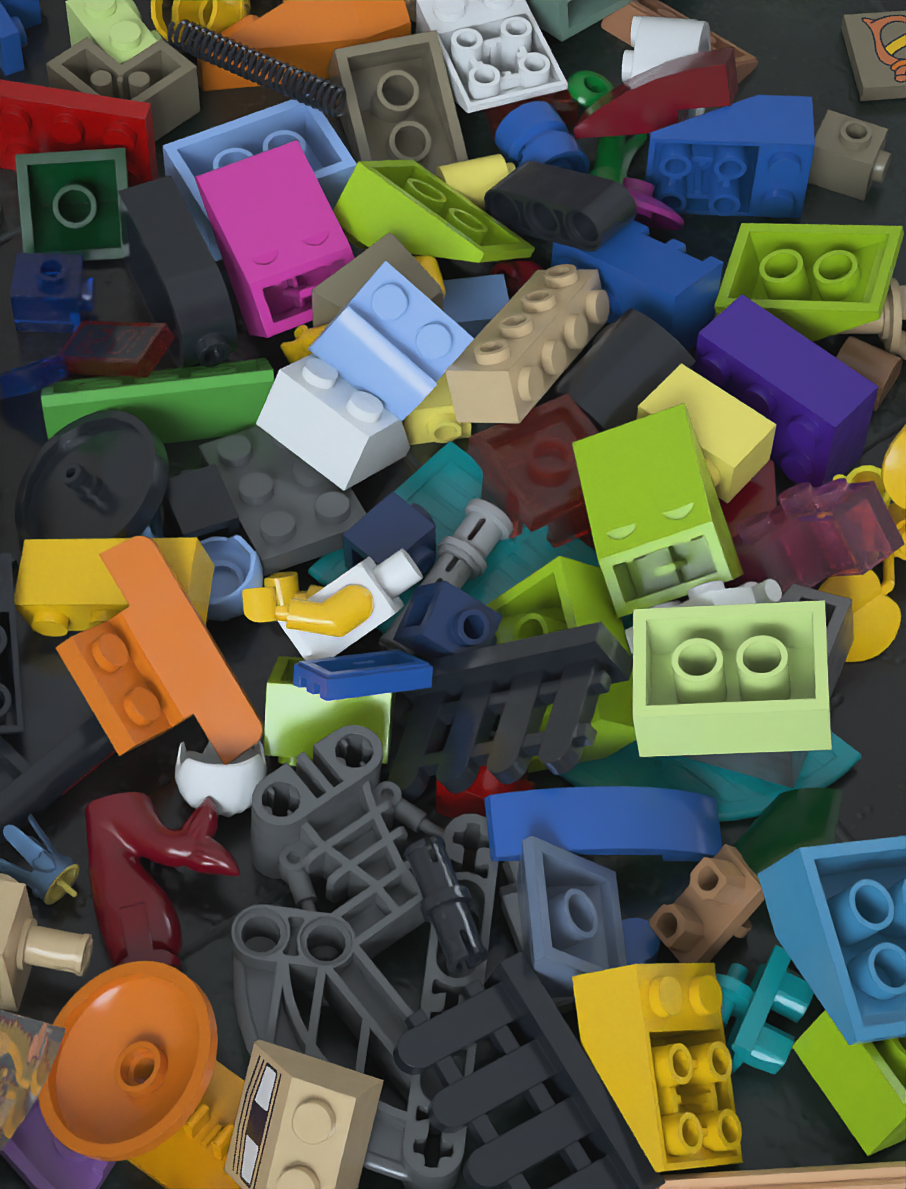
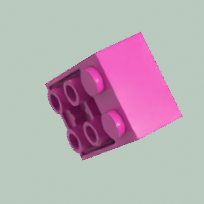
M298 140L195 176L198 190L249 335L268 338L312 321V289L352 261L354 255Z

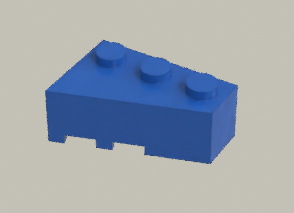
M635 220L594 252L553 242L551 267L571 264L577 270L598 269L601 288L606 291L609 298L610 308L607 323L617 322L629 308L635 309L658 323L687 351H690L697 345L698 333L715 318L716 310L714 305L719 293L723 261L710 256L704 261H700L686 254V245L678 240L671 239L664 244L647 236L650 234L649 228Z

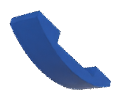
M590 786L517 791L489 795L484 798L491 861H519L522 840L530 836L537 837L576 855H662L663 861H701L704 857L713 858L722 848L716 798L701 793L654 787Z

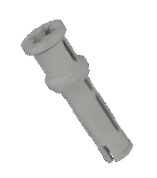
M478 498L471 499L464 509L466 517L452 536L444 537L437 546V557L439 560L421 585L447 581L461 589L467 580H475L476 577H480L487 568L485 559L497 542L507 539L514 530L513 523L509 517L492 503ZM409 601L387 632L380 637L379 645L384 651L398 649L412 656L415 654L412 650L393 640Z

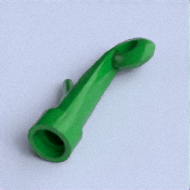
M588 70L574 73L567 81L569 95L576 103L585 108H589L607 92L615 88L603 75ZM635 134L627 141L626 135L599 137L593 170L589 175L610 179L622 185L623 178L627 177V172L634 156L647 141V134Z

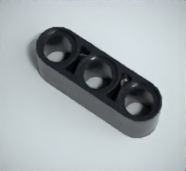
M534 161L522 163L490 188L484 196L485 206L489 215L511 231L591 252L599 249L630 224L637 214L633 197L620 183Z

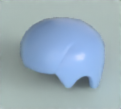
M234 535L230 538L213 536L200 541L215 565L207 619L224 622L243 615V590L260 588L264 584L263 567L257 552L239 535Z

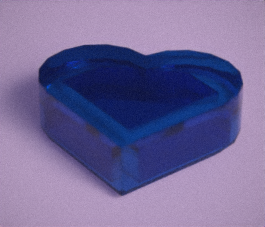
M59 354L48 356L0 373V399L35 392L68 377L69 372L63 356Z

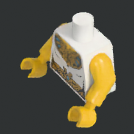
M400 549L379 565H376L370 557H367L326 587L311 585L308 591H299L297 572H277L264 579V587L243 590V611L245 616L253 622L278 621L305 660L329 658L336 656L397 613L404 606L398 595L423 579V576L415 562L404 549Z

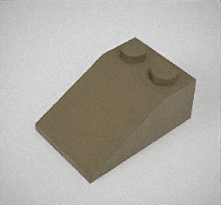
M437 30L334 49L328 66V72L332 84L336 83L339 87L343 86L346 89V100L338 113L346 112L345 115L340 117L356 164L358 161L413 159L435 175L436 167L468 160ZM341 91L339 92V97L336 102V105H338L341 100Z

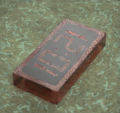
M82 321L54 360L65 374L148 377L175 337L166 323Z

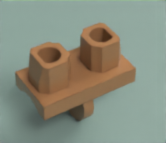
M727 844L713 858L704 857L690 873V884L673 904H663L649 920L652 930L680 963H709L733 935L738 938H744L752 928V923L749 920L750 915L765 900L758 876L748 867L740 852L735 847Z

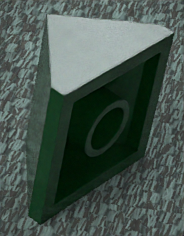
M125 148L15 154L24 264L124 258L118 191L130 187Z

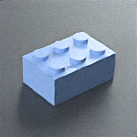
M289 100L163 145L165 176L171 175L215 261L223 258L194 177L298 140L333 210L357 164L323 112L313 109L311 106H306L304 103H299L297 100Z

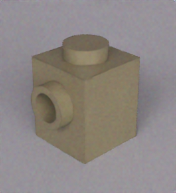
M828 110L815 136V147L808 183L864 201L873 181L881 184L887 173L892 153L884 151L888 129Z

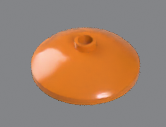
M135 961L121 964L99 974L71 997L55 1019L44 1042L40 1059L45 1057L44 1063L47 1061L46 1068L49 1067L37 1092L43 1118L53 1135L62 1144L94 1160L107 1162L122 1161L143 1155L155 1149L173 1136L186 1123L207 1090L217 1055L218 1034L216 1019L212 1006L200 986L190 977L167 964L155 961Z

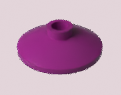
M623 178L622 186L628 190L636 204L637 214L634 219L635 221L647 227L664 230H681L683 228L684 220L672 208L652 197L654 185L634 178Z

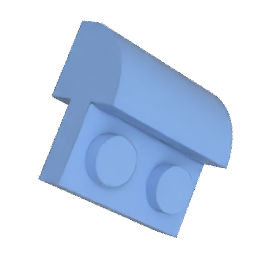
M384 261L307 349L317 358L322 359L338 370L339 376L355 389L377 397L382 402L383 408L403 421L437 385L436 382L445 373L448 366L453 364L474 338L387 261Z

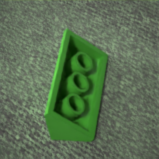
M267 358L223 362L214 367L195 365L182 369L177 367L45 382L42 386L41 400L47 437L49 440L69 423L85 415L105 410L123 411L136 416L156 433L163 444L229 436L258 426L256 422L273 386L274 373Z

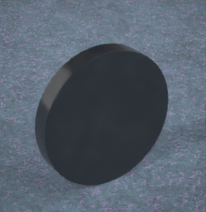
M117 410L91 413L62 428L35 455L25 471L18 488L15 501V524L21 541L24 543L25 539H108L140 536L158 511L167 487L169 464L167 452L161 439L136 416Z

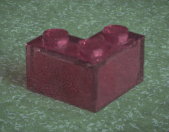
M840 478L818 487H812L810 482H803L780 494L778 497L780 505L770 512L765 511L754 514L736 526L738 534L732 540L744 574L735 578L738 586L749 581L759 584L765 580L773 579L779 584L783 596L793 584L812 588L826 577L864 575L905 543L874 481L848 483L845 478Z

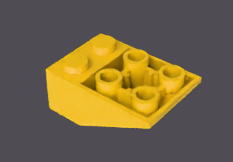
M632 964L572 976L581 1045L655 1172L743 1163L740 1145L742 1128L735 1110L731 1082L732 1059L726 1047L721 1013L723 998L721 987L716 978L715 964Z

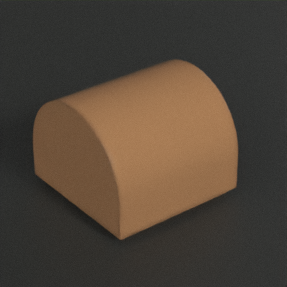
M850 336L845 341L836 357L878 386L873 408L874 411H877L898 378L903 359L853 336Z

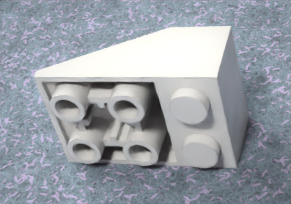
M416 0V34L437 30L453 99L467 113L567 89L568 83L526 0Z

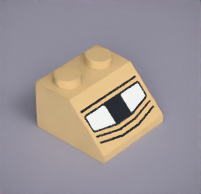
M260 1039L255 1041L224 1171L242 1189H358L384 1080Z

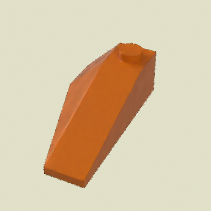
M282 0L284 3L263 16L247 15L220 32L223 37L227 36L230 40L234 39L237 43L241 42L243 46L248 45L250 49L255 48L256 51L269 54L270 58L276 57L277 60H283L284 63L287 62L290 66L294 65L297 69L301 68L304 72L308 71L311 75L315 74L318 78L322 77L325 80L330 79L328 66L334 49L411 35V20L404 0ZM197 58L199 86L203 92L261 86L256 82H251L250 79H244L237 76V74Z

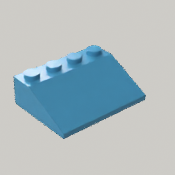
M906 836L801 847L758 873L776 938L848 1044L855 1045L906 1037Z

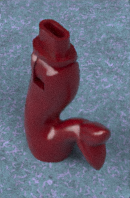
M125 792L93 800L85 808L90 885L98 926L112 966L116 967L135 961H155L172 966L182 972V962L178 958L182 950V933L177 911L165 891L141 865L140 858L145 857L165 866H185L199 873L239 876V866L232 853L214 840L218 828V811L215 803L210 797H207L179 829H170L161 820L150 797L144 793Z

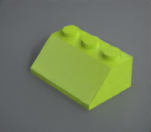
M558 556L486 604V606L503 615L495 634L497 636V645L602 622L631 656L621 617L617 618L607 585L599 567ZM633 668L629 681L611 684L608 693L599 694L591 721V726L597 731L594 745L584 747L578 763L607 758L637 740L633 722ZM553 704L547 705L539 732L545 731ZM539 756L531 757L528 773L548 769L540 761Z

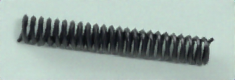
M187 19L182 20L177 25L173 42L171 34L175 23L173 21L170 23L167 38L170 46L173 48H177L187 54L190 53L191 56H196L198 59L210 62V64L237 74V76L244 79H250L251 82H256L258 85L270 88L274 92L277 91L281 95L284 94L285 97H291L292 100H297L299 103H304L306 106H311L313 109H318L320 112H325L334 118H340L346 114L345 111L336 113L342 108L346 100L345 87H339L336 83L332 84L329 80L325 81L322 77L318 78L315 74L311 75L308 71L304 72L301 68L297 69L294 65L290 66L289 63H284L280 59L277 60L276 57L270 58L269 54H263L262 51H256L255 48L250 49L248 45L243 46L241 42L237 43L234 39L230 40L227 36L223 37L220 33L216 34L215 31L203 28L202 25H196L195 22L190 23ZM186 24L182 31L180 42H178L179 31ZM341 91V100L337 107L334 109V105L339 97V92Z

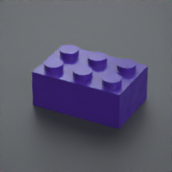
M743 294L698 333L695 353L696 361L693 371L777 424L770 459L774 462V465L783 470L784 474L791 481L804 485L819 496L832 485L835 475H843L862 457L878 391L877 385Z

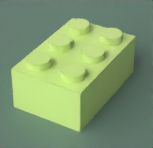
M825 600L633 609V722L639 756L656 757L832 750Z

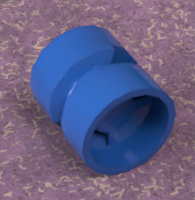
M533 101L519 106L501 121L496 130L495 143L508 163L512 162L515 168L525 161H534L585 174L589 172L590 162L587 155L574 136L569 134L565 123L554 107L545 101Z

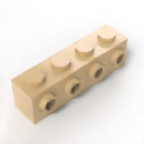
M562 264L547 270H537L473 339L453 364L448 366L445 373L457 422L520 423L608 320L609 298L606 291L601 288L598 269L577 270L574 265Z

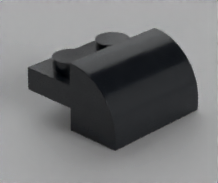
M629 308L617 322L608 325L596 336L593 341V347L579 362L565 369L555 381V387L552 389L553 392L546 401L559 416L581 421L595 435L637 420L638 405L681 363L690 368L696 360L658 323L643 313Z

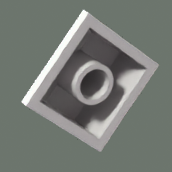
M314 354L308 355L279 370L256 422L259 427L344 491L405 457L410 449L401 419L383 408L382 402L374 395L355 389L339 376L338 370L322 359L317 358Z

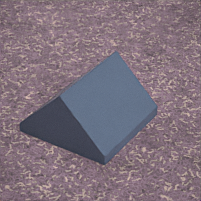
M530 836L522 840L516 882L524 956L551 998L573 997L572 976L627 966L616 872L537 837Z

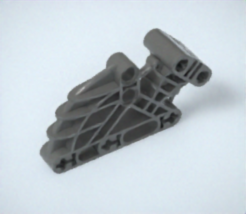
M348 725L337 729L314 744L313 762L305 752H302L297 756L296 773L286 763L264 777L253 791L251 861L255 868L264 876L282 879L288 883L296 906L302 909L266 904L253 905L243 909L235 917L231 927L233 998L238 1024L250 1056L254 1042L260 1039L329 1062L316 1046L323 998H325L359 1041L355 1071L364 1074L368 1052L407 1101L406 1111H403L379 1100L363 1167L401 1180L406 1189H452L460 1171L467 1126L455 1133H443L437 1130L429 1120L428 1107L435 1095L444 1087L434 1070L431 1068L424 1073L410 1075L397 1067L393 1058V1050L400 1037L409 1031L404 1021L414 1012L371 961V959L425 922L419 907L423 897L410 863L408 861L403 863L402 860L406 850L408 834L404 826L398 827L390 833L389 831L395 819L416 833L421 830L431 837L440 836L444 839L446 851L458 882L469 889L473 901L469 908L476 913L479 919V936L487 952L498 861H491L486 817L477 814H463L454 818L446 826L445 830L429 821L426 812L401 797V790L395 783L390 781L380 783L383 750L378 736L368 728L359 725ZM464 849L475 851L473 873L461 872ZM324 878L327 881L325 897L330 902L337 903L347 896L351 900L332 913L317 912L314 905L317 901V896L312 884ZM432 922L430 924L419 1010L423 1009L429 1020L443 1013L444 1009L448 1010L466 1001L461 993L466 985L479 979L484 987L487 962L486 959L482 964L476 966L470 975L463 978H453L444 974L437 965L438 937ZM254 937H266L276 943V946L267 952H255L246 947L245 943ZM327 945L335 948L341 955L332 961H321L315 959L309 952L315 947ZM292 989L314 992L308 1031L300 1017ZM477 1044L452 1057L463 1077L472 1074L474 1071ZM428 1133L433 1135L441 1134L437 1154V1168L424 1166V1153Z

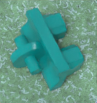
M778 945L773 947L767 963L760 964L757 967L750 986L744 984L749 971L743 965L733 963L727 975L716 974L723 998L721 1006L723 1027H726L730 1016L736 1017L726 1040V1047L732 1059V1074L744 1062L754 1068L775 1075L785 1064L795 1037L766 1023L765 1020L768 1013L772 1010L797 1023L806 1012L814 992L804 977L788 968L791 958L785 949Z

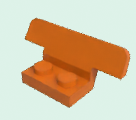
M134 536L100 553L99 556L129 604V607L110 620L71 636L58 645L56 650L118 755L120 756L164 734L194 715L222 763L227 765L233 762L262 739L264 734L263 721L159 546L149 537Z

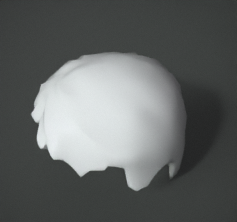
M183 741L178 750L175 766V780L178 789L188 804L197 809L207 797H210L217 807L218 815L226 817L242 813L252 805L253 791L267 774L264 749L261 741L255 745L254 749L250 748L227 765L222 763L210 741L203 754L187 751Z

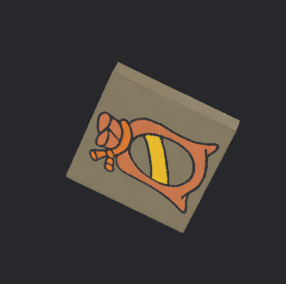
M906 11L843 15L841 30L860 100L906 98Z

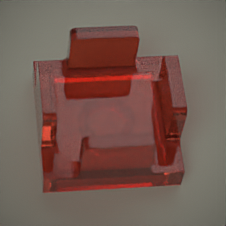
M568 393L531 409L520 423H500L469 437L468 453L483 472L481 499L492 503L509 517L514 527L509 536L510 539L522 534L523 523L530 532L548 525L546 539L553 548L560 547L592 532L572 442L600 432Z

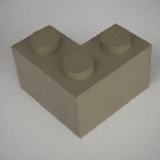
M86 37L46 63L49 87L151 103L155 141L200 112L197 66L163 39L155 42L121 65Z

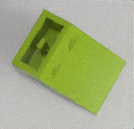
M686 403L572 442L597 559L617 618L632 614L633 609H647L688 595V590L698 585L719 580L724 583L744 574Z

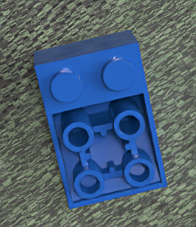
M756 95L733 103L731 106H724L650 132L645 182L655 186L652 197L672 208L677 214L801 218L815 147L812 97Z

